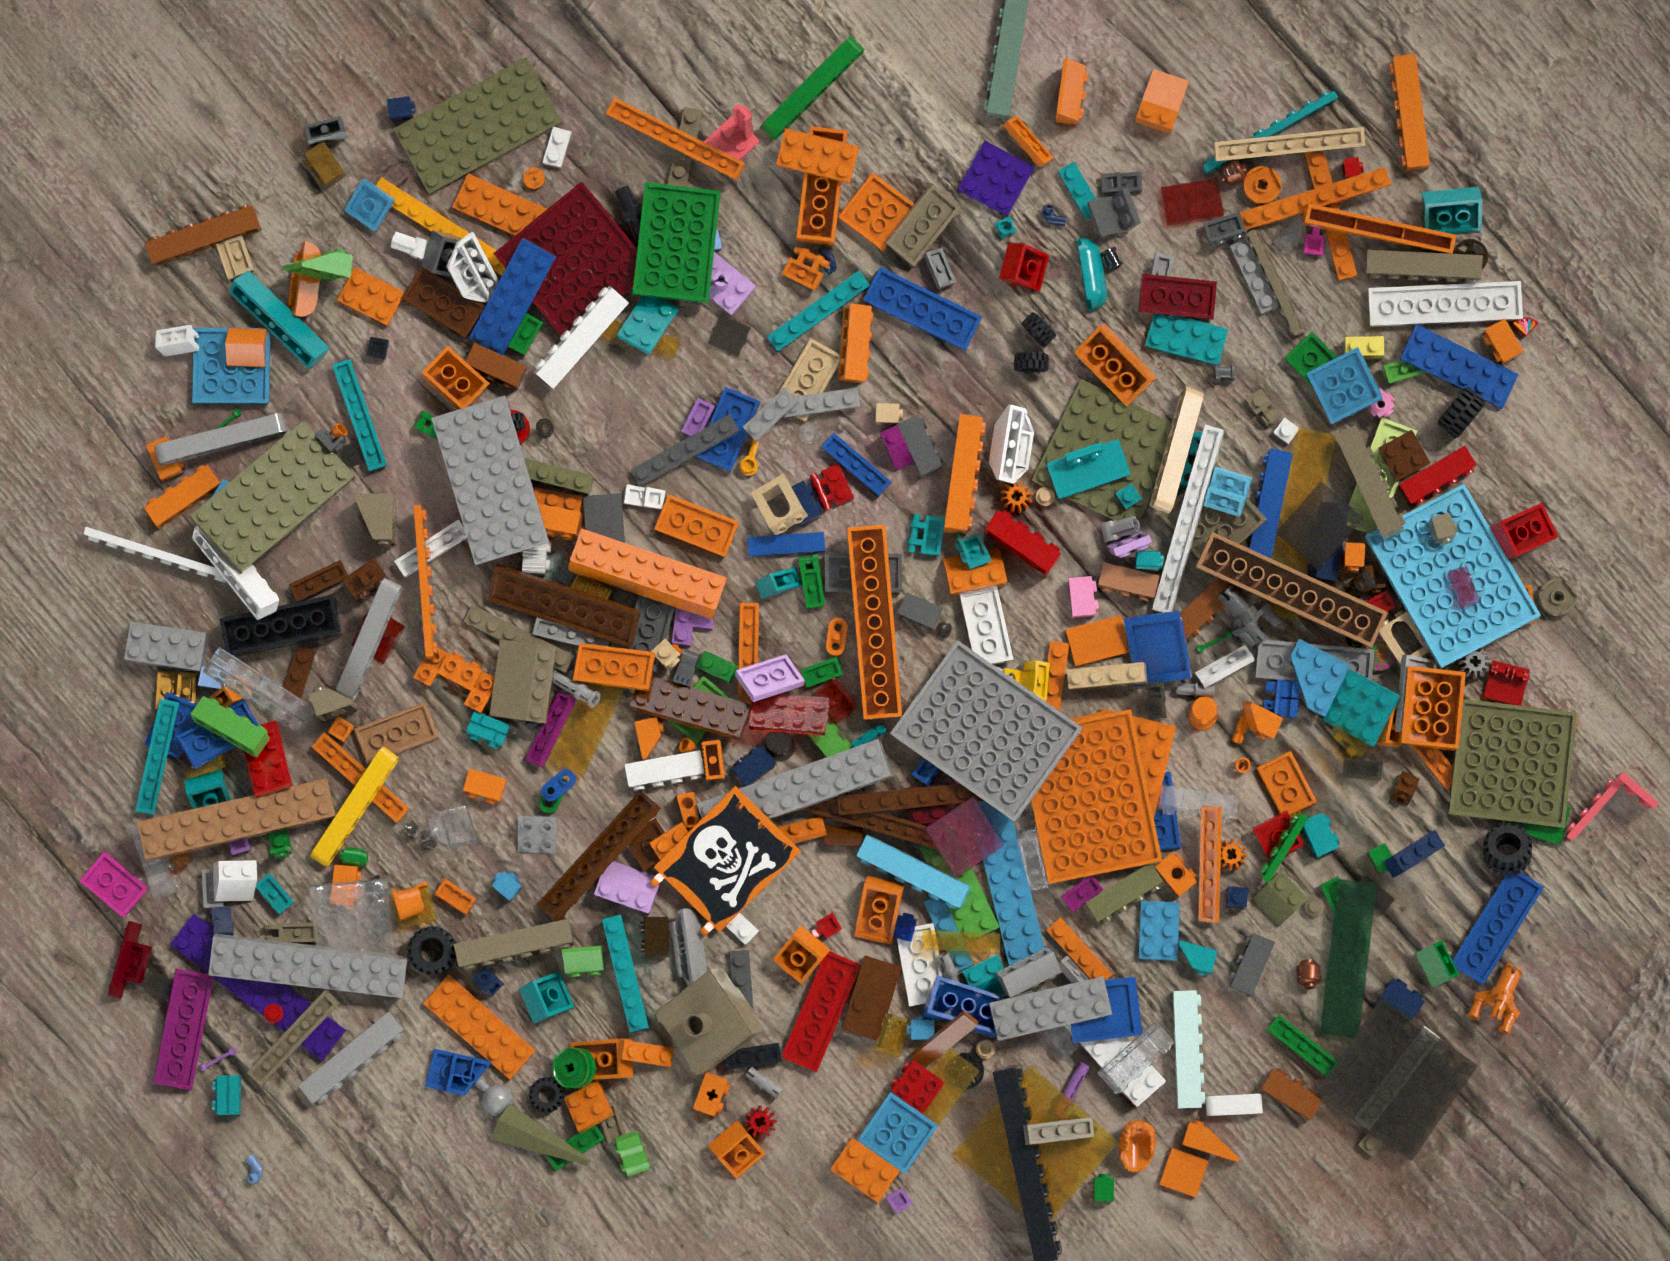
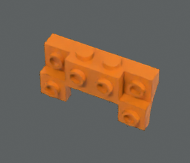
M438 648V653H435V659L424 658L413 677L414 679L431 687L439 674L471 691L464 705L482 714L493 694L495 677L482 671L479 664L473 661L470 664L463 660L464 657L456 652L452 655Z

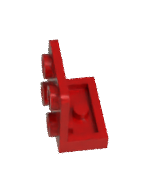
M913 1060L911 1063L907 1061L901 1070L904 1072L901 1078L896 1077L890 1085L893 1088L891 1092L920 1113H924L943 1087L944 1082Z

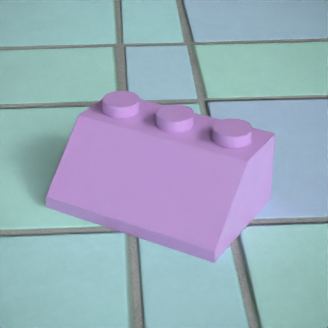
M613 861L600 876L594 895L650 915L661 882L656 887H653L650 882L655 875Z

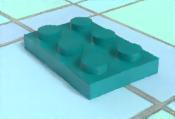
M642 296L619 330L617 338L650 356L679 312V308L661 298Z

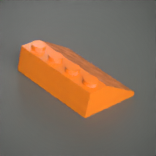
M1414 666L1407 667L1400 743L1451 751L1459 749L1466 672Z

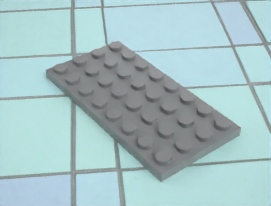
M506 396L433 417L432 422L475 565L548 544L549 539Z

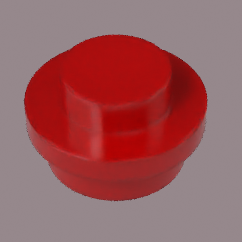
M270 1004L264 1010V1017L270 1023H277L283 1018V1009L278 1004Z

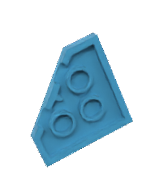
M1298 639L1289 657L1294 666L1296 678L1305 699L1306 708L1325 717L1350 665Z

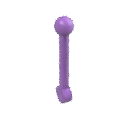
M230 1048L229 1052L206 1064L202 1063L199 1068L201 1071H205L207 1067L229 1055L234 1056L237 1051L235 1048Z

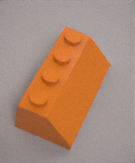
M1106 324L1098 326L1074 351L1080 360L1126 407L1158 378Z

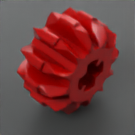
M761 1105L758 1106V1113H756L754 1108H751L754 1115L751 1116L746 1113L745 1116L751 1118V1121H744L746 1125L751 1124V1127H748L746 1131L749 1132L754 1129L752 1137H755L758 1131L760 1139L763 1138V1132L765 1131L769 1137L770 1133L767 1129L770 1128L773 1131L776 1129L770 1126V1123H777V1120H770L775 1113L772 1112L767 1115L769 1107H766L763 1113ZM764 1117L766 1125H761L760 1128L757 1127L756 1124L758 1123H755L756 1118Z

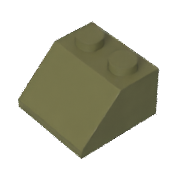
M1280 871L1252 900L1279 927L1308 898Z

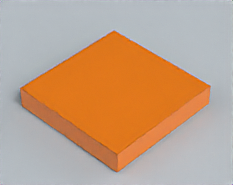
M1171 1148L1159 1185L1196 1198L1209 1161Z

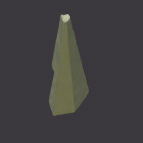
M511 1104L506 1107L499 1117L491 1137L496 1142L521 1147L570 1162L573 1161L588 1166L591 1162L589 1158Z

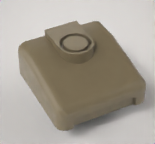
M721 968L710 969L656 1012V1020L664 1025L689 1063V1070L694 1075L708 1072L763 1031L760 1023L752 1013L753 1009L740 989L734 986L726 972Z

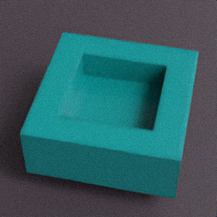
M1132 483L1115 494L1125 510L1142 500Z

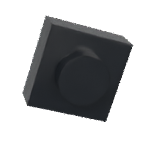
M370 337L366 355L386 360L390 341Z

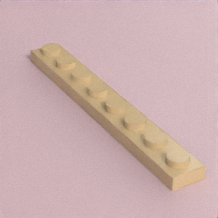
M1364 127L1213 142L1215 161L1366 146Z

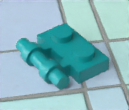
M913 514L909 525L911 531L910 538H907V552L915 553L916 546H922L921 554L940 557L945 518L926 515V521L923 523L920 522L921 515ZM919 529H924L923 540L917 539Z

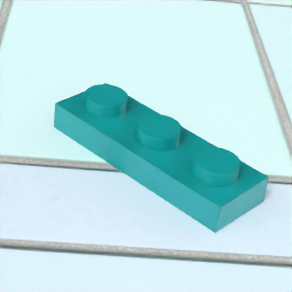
M1074 161L1058 170V173L1085 220H1088L1092 216L1087 202L1096 200V197Z

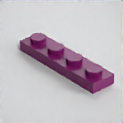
M561 691L558 692L548 712L547 724H542L525 760L539 767H544L577 699Z

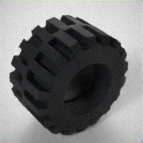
M1466 387L1439 418L1437 424L1454 438H1457L1483 409L1486 401L1469 387Z
M1506 823V826L1498 824V828L1495 826L1491 828V832H1487L1483 844L1484 863H1487L1488 869L1493 868V873L1500 872V876L1508 874V877L1513 876V873L1518 875L1521 870L1524 871L1527 865H1529L1532 855V840H1530L1529 833L1525 834L1526 830L1524 828L1519 829V825L1516 824L1511 826V823ZM1509 844L1514 846L1518 852L1513 855H1504L1497 848L1501 845Z
M423 927L420 931H416L409 940L410 944L407 948L408 958H410V962L415 969L424 974L440 975L443 972H447L457 959L454 948L456 941L449 932L440 927ZM430 939L440 941L444 947L443 956L436 962L426 961L421 953L422 946Z

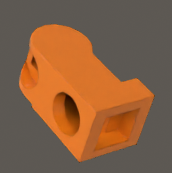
M694 791L677 795L686 829L693 828L700 821Z

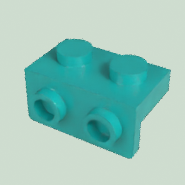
M960 533L956 534L958 541L954 542L957 551L960 552L963 563L967 562L970 569L991 561L980 534L962 540Z

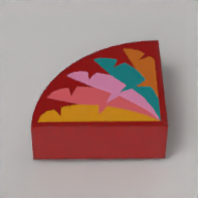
M1523 317V319L1515 320L1512 323L1524 337L1539 324L1535 319Z

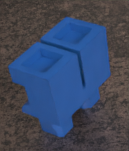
M1277 679L1276 682H1266L1265 693L1275 695L1274 701L1264 700L1263 708L1280 717L1296 719L1300 692L1298 681Z

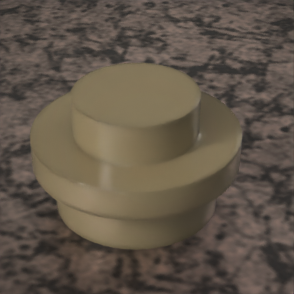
M1312 897L1306 901L1305 910L1310 916H1319L1324 911V903L1320 898Z

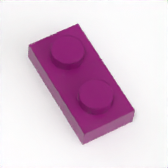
M1091 875L1062 895L1061 898L1071 912H1074L1104 889L1094 875Z

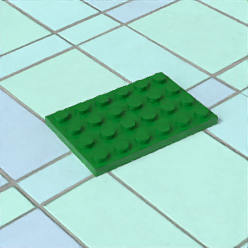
M645 182L632 295L708 304L721 191Z

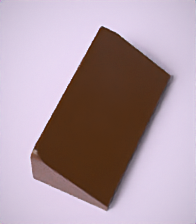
M825 826L827 835L824 836V846H862L863 828Z

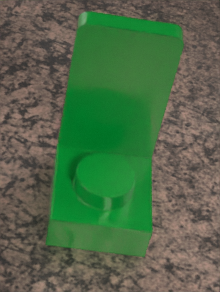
M288 830L268 834L272 850H269L270 855L283 859L289 857V853H293Z

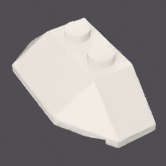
M474 232L459 240L446 267L462 297L488 303L499 280Z
M1008 405L994 425L989 464L997 480L1014 484L1029 468L1034 430L1025 408Z

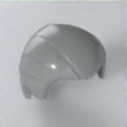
M481 1076L474 1083L483 1092L482 1105L489 1114L501 1116L509 1104L513 1105L512 1093L502 1085L489 1086Z

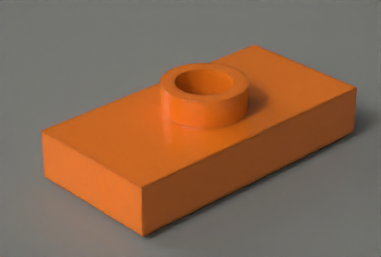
M445 878L434 893V895L466 916L477 901L476 898Z

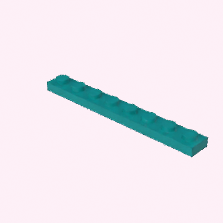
M1328 91L1324 92L1319 96V100L1315 102L1311 100L1302 106L1303 109L1289 112L1286 115L1287 118L1282 121L1279 119L1275 120L1268 129L1264 130L1262 128L1256 131L1252 138L1270 137L1282 133L1336 102L1338 99L1335 91L1331 93ZM1214 156L1204 161L1205 164L1202 170L1205 175H1208L1219 169L1221 164L1229 160L1215 161Z

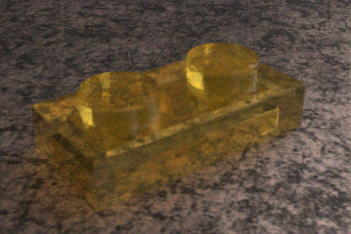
M218 758L209 761L207 765L200 766L197 769H194L191 765L189 766L190 770L185 771L186 779L227 767L226 759L219 761Z

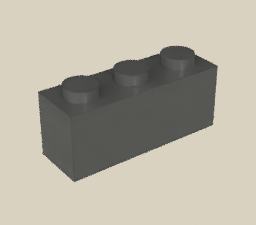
M917 414L898 423L899 430L907 444L920 477L923 478L942 469L941 463L944 462L940 452L936 453L933 448L936 444L931 435L928 436L925 431L927 425L924 419H920Z
M1255 933L1252 936H1247L1244 943L1246 950L1244 954L1240 953L1236 964L1239 965L1237 971H1232L1228 980L1231 983V988L1249 996L1253 995L1275 944L1274 941Z

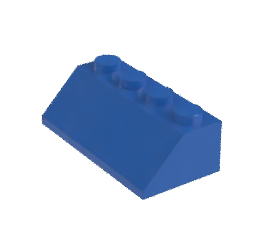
M936 976L927 996L922 1016L948 1024L962 1011H966L978 1021V1026L972 1032L997 1038L989 1003L1008 998Z

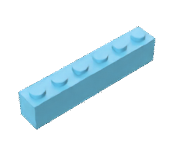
M866 835L857 854V857L861 858L860 862L868 866L873 864L878 867L877 870L886 875L889 872L895 875V880L901 883L907 881L912 884L911 888L919 892L925 890L929 892V897L937 901L941 898L946 901L945 905L955 910L957 907H963L972 889V886L871 835Z

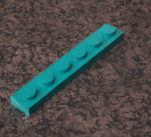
M857 271L767 336L768 340L776 351L780 352L868 289L870 284L862 273Z
M351 359L333 364L332 366L369 472L387 467L388 465Z
M160 698L135 811L155 814L179 702Z

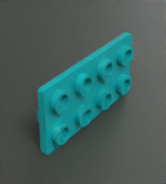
M1118 439L1104 444L1099 442L1065 454L1063 458L1047 463L1058 499L1130 476L1131 474Z

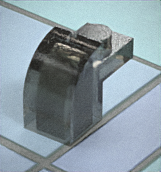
M1161 680L1143 683L1147 719L1167 718L1164 682Z

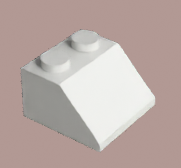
M256 860L217 861L213 863L214 902L253 901L257 882Z

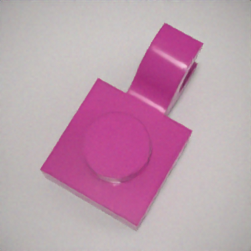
M1312 227L1311 234L1305 235L1303 254L1323 255L1325 236H1320V228Z

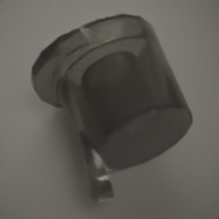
M776 728L766 735L764 746L773 759L784 761L794 754L795 742L787 730Z

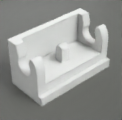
M191 325L157 330L155 348L165 357L199 351V345L194 340V338H199V336L192 329Z

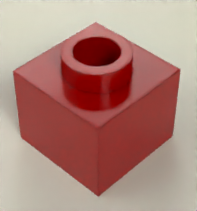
M1359 157L1343 159L1344 180L1364 173L1363 162H1359Z

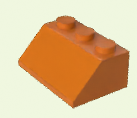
M1064 58L1055 122L1078 125V121L1083 119L1084 109L1080 108L1081 101L1085 102L1086 90H1083V83H1087L1089 72L1085 71V65Z
M449 346L421 372L422 379L456 410L475 405L490 385L488 381Z
M999 547L987 550L991 558L990 562L972 569L969 568L967 562L963 563L960 555L944 558L943 563L950 596L993 586L1007 585L1005 568Z

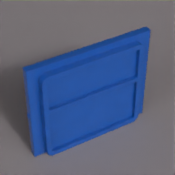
M1180 610L1124 618L1131 662H1144L1146 664L1148 683L1136 684V686L1192 678Z
M1136 977L1104 980L1113 1015L1071 1024L1073 1043L1143 1035Z

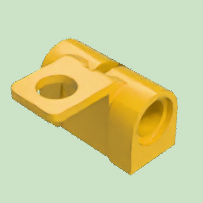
M1036 660L1024 661L1022 671L1009 668L1003 669L1005 674L1009 675L1011 673L1015 681L1044 701H1047L1050 663Z

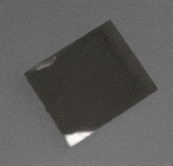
M1320 481L1276 534L1316 569L1320 570L1364 517Z

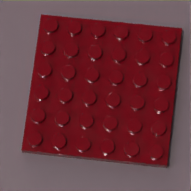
M582 181L493 253L506 269L522 238L556 256L533 303L560 336L566 330L570 331L572 329L575 319L579 316L582 317L586 313V307L592 301L595 302L599 298L598 294L604 287L608 288L610 286L623 296L634 285L637 248Z

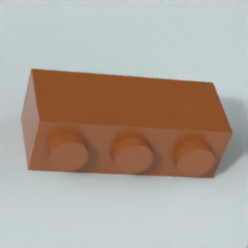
M476 343L473 344L465 361L475 371L484 374L485 379L494 383L497 380L502 383L503 387L509 390L513 388L518 390L527 372L525 365Z
M1279 1068L1277 1070L1272 1069L1260 1090L1308 1120H1311L1323 1101L1319 1098L1321 1094L1313 1089L1310 1091L1303 1088L1304 1084L1295 1078L1293 1081L1286 1077L1288 1074Z

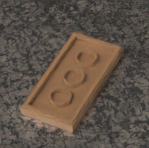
M426 702L354 729L367 765H370L382 747L396 755L439 738Z

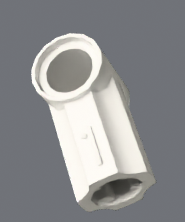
M396 232L390 247L407 253L412 258L423 261L429 241Z

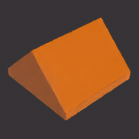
M229 328L225 341L227 366L265 367L267 329Z

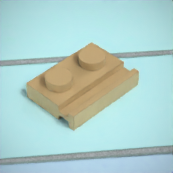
M242 235L216 243L228 280L240 277L248 270L251 273L255 271Z

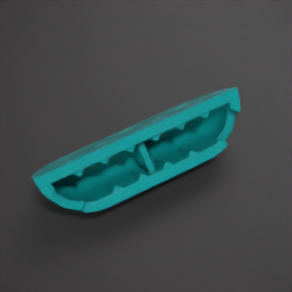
M1078 238L1076 243L1088 313L1101 309L1108 297L1100 248L1094 241L1087 238Z

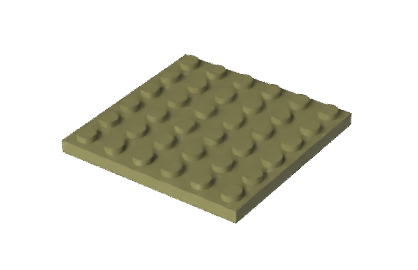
M1081 379L1031 482L1056 493L1047 468L1048 462L1063 458L1067 453L1099 442L1104 444L1118 439L1131 473L1130 476L1065 498L1112 521H1119L1132 516H1136V519L1140 521L1153 494L1152 489L1156 483L1172 422L1133 403L1126 407L1116 395ZM1132 483L1142 500L1125 510L1115 494Z
M1463 699L1459 749L1455 751L1448 814L1565 828L1577 713Z

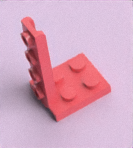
M739 103L733 107V115L704 142L738 160L743 159L760 143L759 139L753 134L752 113L745 105L741 107Z
M1620 772L1615 780L1611 778L1604 786L1606 790L1602 795L1598 793L1592 799L1593 805L1589 809L1585 808L1579 814L1581 819L1576 824L1574 822L1570 824L1566 829L1568 832L1566 837L1571 840L1575 839L1622 784L1625 785L1623 789L1631 796L1635 794L1639 797L1638 802L1647 809L1649 807L1654 809L1659 802L1628 775Z

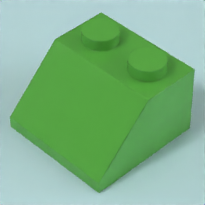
M592 946L562 949L565 974H570V977H581V973L589 972V976L601 975L600 971H605L603 947Z

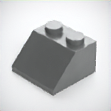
M432 230L421 266L431 273L452 277L446 266L456 243L462 238Z

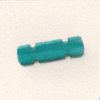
M879 723L874 729H870L861 735L860 739L854 740L851 743L852 747L854 748L875 740L879 734L882 735L886 732V728L882 723Z

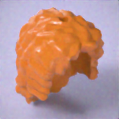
M1136 1120L1126 1123L1122 1129L1118 1144L1119 1159L1127 1171L1143 1172L1148 1167V1164L1152 1163L1150 1158L1154 1157L1155 1147L1157 1146L1153 1125H1149V1123L1142 1120Z

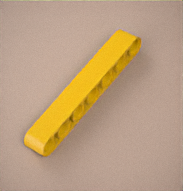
M385 747L378 751L310 855L311 858L324 867L330 865L399 761L398 756Z

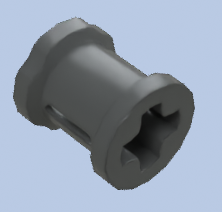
M1215 365V382H1219V380L1235 381L1234 365L1230 367Z

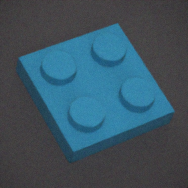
M364 178L344 211L375 232L380 227L396 199Z

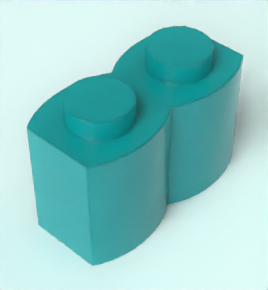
M1137 550L1134 570L1158 573V570L1163 567L1164 555H1160V551Z

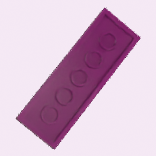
M175 968L153 1079L154 1084L192 1090L214 976Z

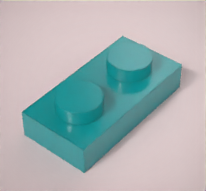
M270 873L256 884V888L279 915L295 903Z

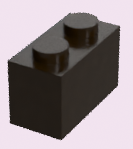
M644 917V921H641V933H645V941H641V952H645V957L669 956V918Z

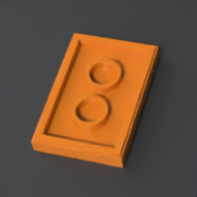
M1121 615L1065 630L1075 667L1130 653Z
M1291 751L1256 768L1279 814L1287 810L1291 816L1299 810L1301 811L1317 803Z

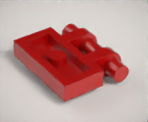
M839 463L822 470L824 476L822 479H819L816 473L809 476L812 481L811 486L816 490L819 497L817 500L823 506L824 511L831 509L829 503L831 500H834L836 506H839L854 499ZM827 484L831 494L826 495L822 486Z

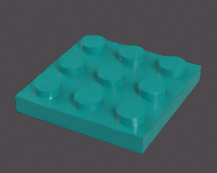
M1349 669L1323 721L1375 747L1401 695Z

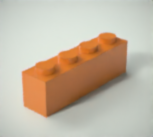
M852 303L843 306L838 381L860 384L866 382L869 376L867 364L870 358L869 342L872 337V332L870 331V323L873 320L872 306Z
M208 465L199 466L194 470L195 473L193 475L183 477L178 481L179 484L174 488L172 486L168 487L162 492V496L159 498L154 497L146 503L147 506L144 509L159 529L217 490L220 481Z

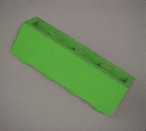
M203 696L191 712V717L195 723L256 758L270 740L267 730L263 726H255L247 717L236 715V712L230 707H222L214 698L208 699Z
M814 707L797 721L825 757L849 750L852 747L846 738L842 740L838 735L840 731L835 724L832 723L830 725L826 721L828 717L821 708L817 710Z

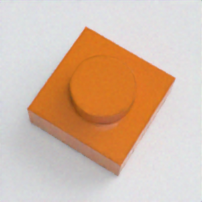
M337 716L328 733L345 743L355 726Z

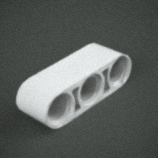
M1262 1094L1205 1097L1207 1116L1263 1113Z

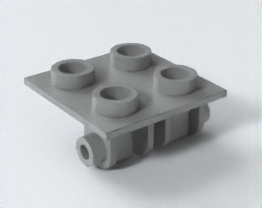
M518 816V852L556 854L557 817Z

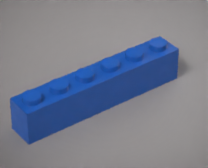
M1270 448L1269 453L1264 455L1263 464H1266L1265 472L1261 471L1259 482L1262 483L1261 490H1257L1255 501H1258L1257 509L1266 517L1267 521L1248 537L1251 539L1250 545H1246L1247 548L1268 558L1272 557L1293 456L1291 452Z

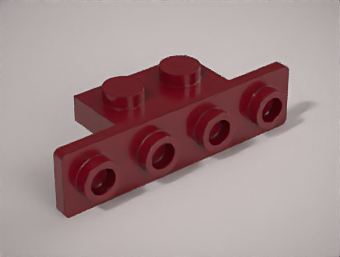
M132 921L127 923L117 963L114 967L113 977L109 985L108 996L121 999L127 981L138 984L143 983L152 947L137 943L142 924Z

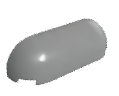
M680 909L677 911L678 914L675 921L671 923L676 968L679 977H682L687 985H691L707 972L703 936L700 933L701 923L696 913L690 909Z

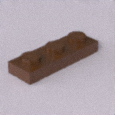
M339 560L289 584L296 601L300 602L342 582V578L347 577L348 573L342 561Z
M297 646L280 697L281 701L299 706L317 651Z

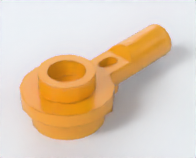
M753 438L748 456H745L739 464L740 471L746 476L754 475L758 470L755 456L759 441H755Z

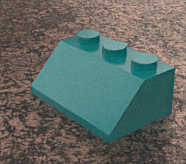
M1479 187L1422 192L1424 228L1449 234L1482 231V196Z

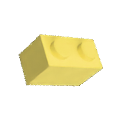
M1384 336L1345 337L1343 341L1344 354L1359 347L1364 359H1382L1384 357Z

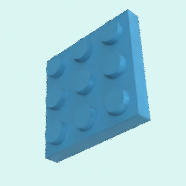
M1359 347L1307 373L1332 425L1384 399Z
M890 1092L857 1141L906 1174L939 1125Z

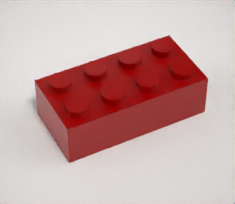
M998 510L986 526L984 534L1047 577L1061 557L1060 548L1053 543L1047 544L1044 542V537L1039 533H1031L1028 530L1029 527L1023 522H1015L1012 519L1013 516L1007 511L1003 510L1001 512Z

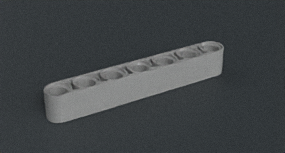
M278 413L155 445L154 449L159 465L163 466L286 434L287 430L282 414Z
M386 578L381 582L335 692L353 701L356 699L401 594L402 586Z

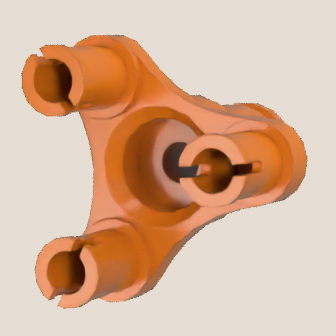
M1510 963L1504 964V969L1495 987L1491 988V990L1474 994V1002L1467 1015L1473 1020H1479L1484 1006H1491L1493 1008L1489 1014L1490 1018L1493 1019L1495 1017L1496 1021H1501V1017L1504 1014L1498 1030L1507 1035H1510L1513 1024L1520 1015L1514 1003L1515 997L1513 993L1519 982V975L1523 972L1517 966L1516 970L1511 974L1514 965Z

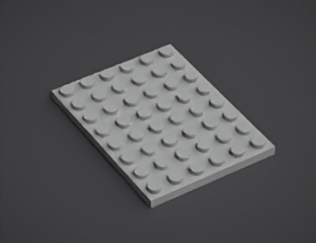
M957 640L890 734L1016 823L1083 730V727Z

